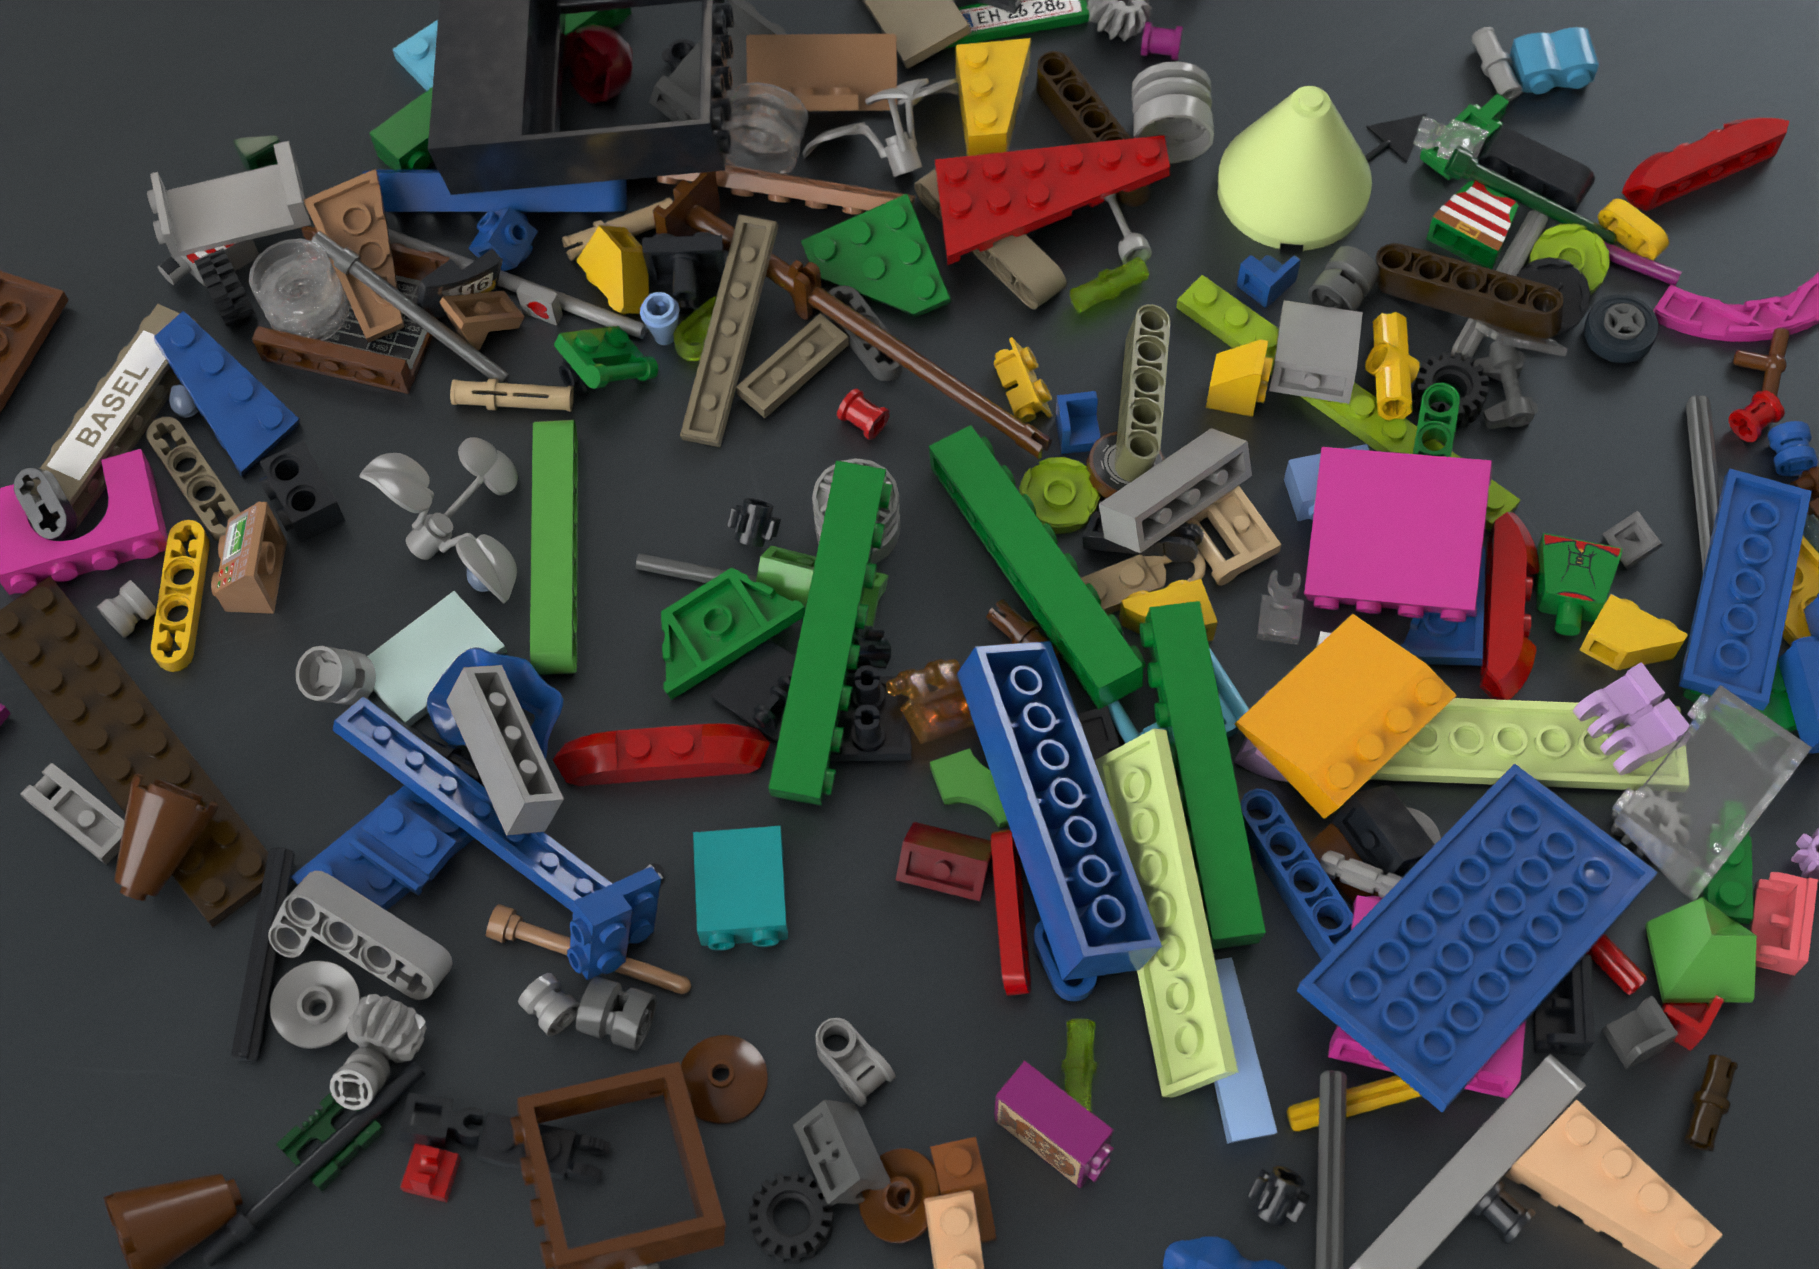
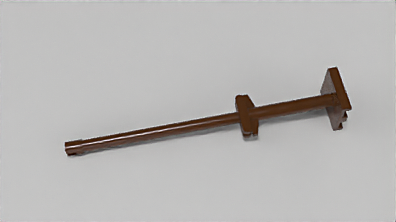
M716 171L700 173L691 184L682 179L673 189L675 200L666 209L659 205L653 209L657 234L667 233L675 237L692 236L698 232H709L714 235H722L724 249L729 252L735 228L717 217L721 209ZM773 253L771 254L766 278L790 293L796 312L801 318L807 320L813 313L812 308L818 309L1013 439L1016 445L1037 459L1042 458L1043 449L1048 451L1052 443L1050 437L1032 425L1025 424L821 288V273L817 265L808 262L803 268V263L797 259L792 265H789Z

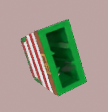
M1475 180L1469 181L1434 214L1426 239L1472 264L1493 270L1510 232L1519 205L1508 196Z

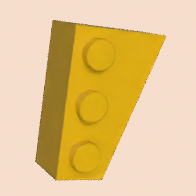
M1031 38L956 45V78L959 85L958 93L967 156L1008 152L1018 106L1022 98L1024 82L1029 71Z

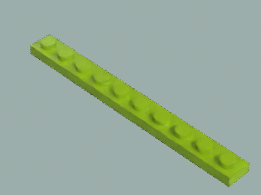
M1201 275L1177 299L1176 308L1232 348L1260 339L1268 341L1265 357L1273 358L1270 372L1272 376L1279 328L1204 275ZM1355 382L1349 404L1300 396L1374 450L1413 454L1417 426L1406 418L1388 421L1380 417L1377 409V398ZM1436 439L1428 440L1423 444L1424 447L1431 451H1438L1444 447ZM1452 451L1451 457L1461 458ZM1491 480V486H1489L1485 529L1489 532L1497 518L1506 512L1513 513L1521 501L1494 480Z

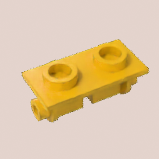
M1013 337L1009 338L1013 349L1010 351L1008 349L998 351L995 354L993 364L1005 389L1018 383L1017 387L1006 392L1014 416L1024 423L1034 420L1036 417L1035 413L1040 410L1049 418L1052 417L1047 404L1048 401L1052 400V397L1042 379L1038 380L1035 375L1034 369L1039 366L1034 354L1028 346L1022 348Z

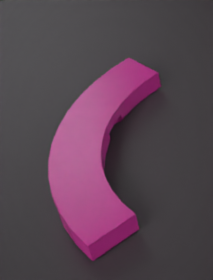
M1819 272L1806 283L1799 286L1796 291L1786 296L1745 301L1744 304H1724L1721 300L1699 296L1670 284L1653 311L1659 324L1692 336L1728 342L1771 340L1773 331L1777 328H1785L1789 331V335H1792L1819 323Z

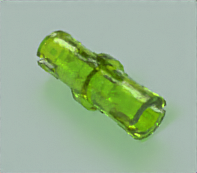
M1136 257L1111 271L1109 269L1100 271L1097 278L1070 289L1071 293L1069 294L1077 311L1083 312L1085 309L1106 299L1114 300L1120 297L1122 291L1149 279L1146 264L1140 257Z
M1071 1019L1067 1021L1066 1059L1061 1061V1071L1065 1073L1064 1092L1092 1113V1078L1097 1073L1098 1065L1093 1060L1096 1022L1087 1019Z

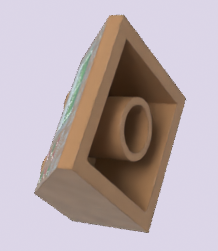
M257 502L229 519L226 535H222L219 539L218 553L221 561L219 572L213 573L211 589L213 596L217 597L225 612L274 614L287 540L267 502Z

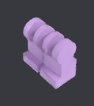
M1642 662L1629 669L1626 675L1588 695L1573 709L1574 714L1580 721H1585L1593 716L1600 717L1587 729L1592 738H1598L1612 732L1621 723L1628 726L1615 731L1600 746V749L1606 756L1620 750L1625 751L1613 763L1614 768L1620 775L1628 774L1646 762L1654 761L1683 746L1692 731L1690 725L1669 698L1660 703L1665 692Z

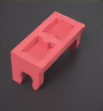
M1771 872L1769 880L1759 879L1756 882L1753 920L1751 921L1750 931L1757 935V967L1795 976L1808 962L1818 879L1810 877L1807 879L1786 873Z

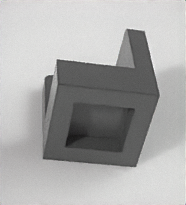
M1653 996L1643 1000L1636 1010L1605 1025L1602 1029L1603 1034L1626 1070L1665 1050L1678 1035Z

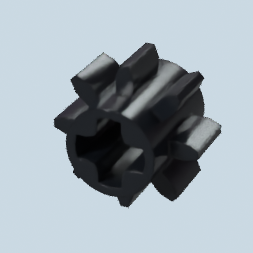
M745 498L742 506L736 505V508H731L727 527L735 529L734 539L749 546L763 547L766 539L772 540V537H777L781 518L773 516L774 506L759 499Z
M865 626L864 630L857 629L854 644L861 645L857 669L866 665L875 668H886L891 658V645L883 637V630L873 629L872 626ZM849 670V671H848V673H855V672H856L855 670Z
M1283 1166L1273 1167L1271 1173L1261 1169L1248 1193L1249 1197L1256 1199L1253 1206L1256 1214L1274 1225H1284L1287 1218L1297 1222L1310 1198L1309 1194L1302 1191L1305 1185L1303 1178L1293 1170Z

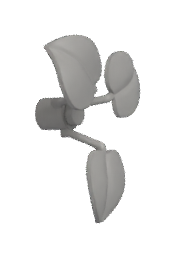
M928 78L917 79L902 83L895 88L882 90L865 100L867 105L888 99L897 135L885 139L887 147H884L868 125L862 122L838 127L817 136L805 147L803 151L804 159L825 140L842 135L864 134L877 148L880 158H888L894 177L923 167L916 149L918 145L915 139L913 107L926 95L938 93L958 95L959 85L957 80H944L921 88L929 83ZM896 98H902L897 101L899 106L904 103L906 106V132H903L895 101Z
M476 437L467 438L460 444L458 455L463 466L471 474L477 476V478L444 514L435 513L427 515L434 498V492L427 488L430 480L423 467L412 458L401 453H386L373 459L362 470L359 477L377 486L388 498L412 513H419L417 520L412 524L414 529L406 537V544L409 550L418 558L429 560L439 550L442 553H446L450 547L456 546L457 553L466 567L504 604L510 598L517 576V566L513 556L500 542L488 535L483 534L475 539L471 533H465L451 539L453 524L450 518L483 482L497 495L510 493L518 482V474L513 462L504 453L496 450L489 442Z

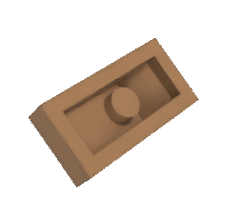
M504 291L443 296L440 301L441 306L458 333L478 351L488 332L517 329L525 317Z

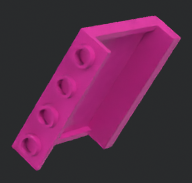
M1322 447L1304 591L1307 600L1314 601V607L1328 610H1338L1339 604L1356 605V611L1369 614H1380L1381 608L1398 609L1399 616L1410 618H1423L1424 612L1441 613L1440 619L1451 622H1466L1467 616L1476 617L1489 486H1491L1492 460Z

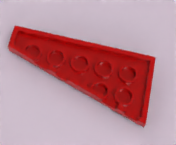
M1165 135L936 159L935 172L947 264L950 265L959 261L961 255L978 249L979 252L992 248L993 242L1008 236L1019 237L1071 216L1073 210L1087 204L1090 207L1104 202L1105 197L1122 190L1128 193L1168 177L1170 174V162Z

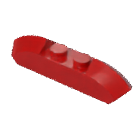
M1767 117L1738 119L1723 124L1724 130L1715 129L1703 139L1691 144L1688 142L1680 144L1672 152H1658L1645 159L1633 170L1626 180L1622 193L1632 206L1648 211L1771 158L1777 154L1787 133L1789 120Z
M1506 512L1494 521L1487 538L1483 664L1480 672V688L1491 699L1510 700L1522 688L1530 675L1536 655V646L1528 639L1531 629V614H1525V602L1530 601L1533 587L1532 577L1527 576L1539 572L1538 554L1528 529L1521 519L1512 512Z
M714 723L616 730L590 734L569 741L552 760L566 783L577 786L747 774L761 767L770 742L758 729L735 724Z

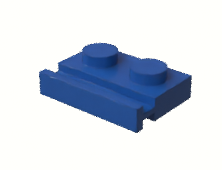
M391 795L385 799L361 827V833L355 839L352 838L349 841L354 851L418 896L423 892L422 888L429 880H433L459 848L454 839Z

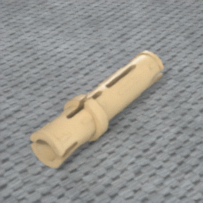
M666 198L661 202L605 223L602 220L593 223L592 228L562 237L564 248L577 243L581 244L566 251L569 259L572 261L580 256L599 225L625 227L632 236L656 228L653 209L657 205L666 209L672 203V200Z
M489 378L487 382L458 381L453 379L450 397L451 404L486 406L487 410H497L498 407L572 411L574 391L572 386L499 383L498 379ZM476 393L507 394V396L481 395ZM518 395L544 396V397H549V398H533V397H517V396H518Z

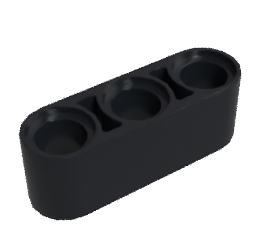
M1501 128L1496 131L1478 158V164L1573 212L1578 209L1595 182V176L1589 167L1507 128Z

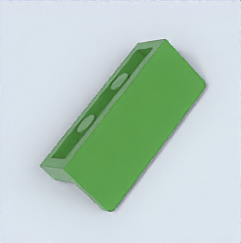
M770 546L760 557L756 582H762L774 588L777 594L791 601L797 600L801 602L806 609L816 557ZM876 572L873 589L865 588L862 604L869 605L866 626H874L878 600L886 591L889 575Z

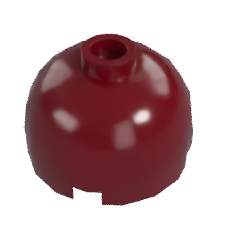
M591 25L577 29L565 37L563 65L564 68L567 66L571 67L574 78L569 79L578 94L588 102L596 104L601 101L610 100L626 89L633 75V53L630 45L615 30L606 26Z

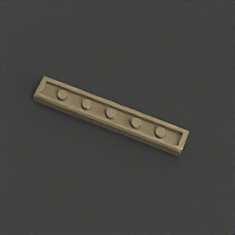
M738 215L680 433L682 440L721 448L779 227L776 221Z

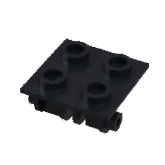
M768 639L744 654L711 693L710 697L777 742L779 740L796 656Z

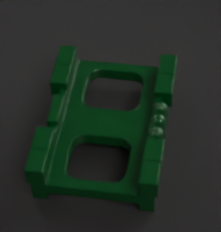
M331 1092L319 1103L323 1108L321 1110L316 1109L314 1112L315 1116L310 1115L308 1117L309 1122L304 1121L301 1129L295 1125L276 1144L296 1166L301 1163L298 1159V1153L311 1140L318 1139L323 1143L336 1131L332 1121L345 1107L337 1103ZM376 1120L372 1122L311 1177L310 1180L322 1192L342 1173L339 1169L340 1167L346 1166L358 1154V1150L361 1147L366 1150L385 1131Z

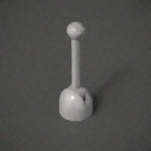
M1117 193L1105 197L1104 200L1109 202L1124 235V238L1119 242V255L1125 266L1136 267L1145 263L1151 257L1152 250L1143 235L1130 232L1116 201Z

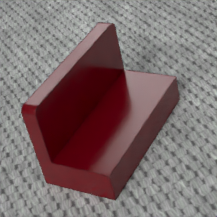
M913 822L903 840L896 881L980 901L984 892L989 863L992 858L991 840Z

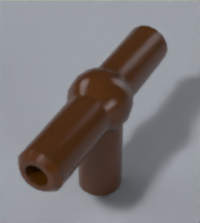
M1777 328L1773 331L1769 355L1737 350L1733 359V364L1736 366L1765 371L1761 391L1767 390L1776 397L1778 395L1781 375L1787 367L1785 354L1790 333L1785 328Z

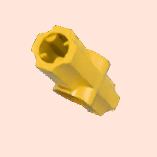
M1398 312L1392 314L1381 313L1373 320L1374 347L1366 359L1365 369L1376 377L1378 415L1388 421L1392 419L1403 420L1413 412L1411 384L1417 377L1420 364L1419 360L1409 355L1407 318Z

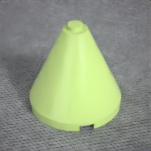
M1304 86L1277 104L1231 141L1219 165L1218 197L1229 220L1251 239L1280 249L1281 243L1303 245V251L1313 250L1339 241L1359 224L1368 206L1372 178L1367 159L1328 94L1321 88Z

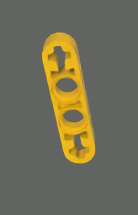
M193 520L180 521L170 529L165 551L151 641V653L158 665L169 672H177L186 668L191 663L195 650L210 540L201 524ZM189 535H194L196 539L189 542L188 548L191 557H187V552L182 542L188 541ZM191 569L194 571V576L190 582L183 585L173 583L175 574L180 570ZM180 605L188 607V614L181 621L172 622L168 620L167 616L172 608ZM171 633L175 634V642L180 650L174 651L172 657L168 658L164 652L171 651L173 638L170 635Z

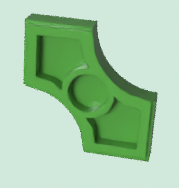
M970 748L930 761V769L944 805L970 804L987 812L999 829L1009 826L991 771L974 757Z

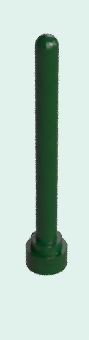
M1460 145L1454 149L1445 165L1444 174L1456 180L1472 178L1561 224H1578L1584 226L1585 230L1590 231L1592 234L1595 232L1606 243L1613 245L1616 242V234L1613 231L1478 164V159L1473 157V152Z

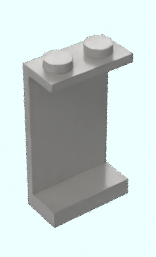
M289 141L274 144L278 162L276 165L171 190H166L158 172L151 173L153 190L147 191L153 213H158L159 217L158 221L153 222L159 244L166 243L172 257L176 258L311 225L309 212L303 201L305 195L298 164Z

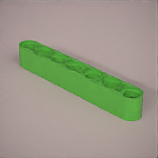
M575 420L540 421L533 423L530 661L538 675L574 674L577 672V427Z

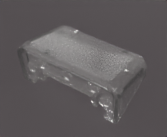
M1721 685L1710 698L1704 694L1698 698L1687 713L1694 720L1645 784L1640 786L1636 792L1627 788L1612 808L1618 813L1614 822L1671 883L1693 901L1700 896L1812 748Z

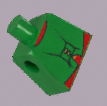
M1543 533L1536 548L1539 560V572L1535 574L1537 609L1543 613L1556 615L1555 631L1557 633L1574 636L1580 633L1582 620L1588 622L1595 621L1604 607L1623 548Z

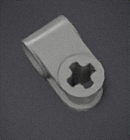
M830 1018L822 1022L818 1027L816 1033L817 1056L833 1074L846 1094L858 1106L862 1107L866 1104V1097L885 1080L891 1082L896 1078L893 1069L881 1054L871 1047L845 1019ZM832 1035H841L847 1039L848 1045L842 1051L833 1052L825 1047L824 1042Z

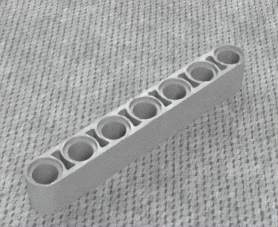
M1552 1054L1548 1055L1350 1269H1418L1577 1097L1586 1084Z

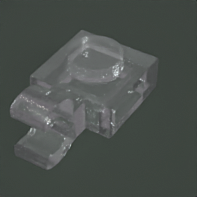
M1423 117L1418 127L1414 144L1424 149L1439 147L1437 156L1447 160L1454 149L1460 145L1472 151L1473 157L1478 158L1489 131L1453 118L1449 126H1446L1432 118Z

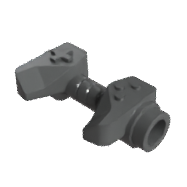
M1497 340L1489 346V357L1479 358L1473 364L1474 368L1481 364L1484 368L1482 375H1488V377L1502 381L1506 396L1505 401L1484 410L1485 426L1490 429L1524 426L1529 424L1538 412L1537 404L1533 402L1531 397L1522 396L1518 377L1520 376L1523 363L1526 361L1523 352L1517 351L1512 340Z

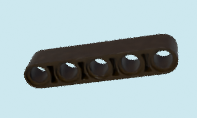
M1059 51L1046 52L1040 56L1037 64L1036 91L1076 144L1132 139L1068 56ZM1152 183L1128 193L1123 190L1117 192V198L1124 205L1130 207L1141 206L1150 197Z
M1399 243L1386 244L1376 254V264L1380 271L1377 285L1382 292L1388 295L1536 338H1551L1561 330L1564 299L1562 293L1552 286Z

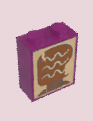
M1024 1061L996 1095L994 1121L1080 1189L1089 1178L1096 1182L1111 1162L1109 1157L1114 1150L1110 1146L1113 1129Z

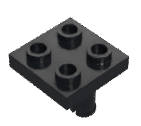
M698 232L692 236L675 237L672 234L661 233L654 235L653 238H642L643 256L651 285L673 284V297L679 305V315L687 317L698 315L700 313V283H718L722 279L726 264L722 235Z
M869 665L861 666L856 670L855 677H847L846 685L853 687L848 712L840 711L837 727L844 728V736L840 753L832 752L831 761L911 760V676H880L879 671L875 667Z

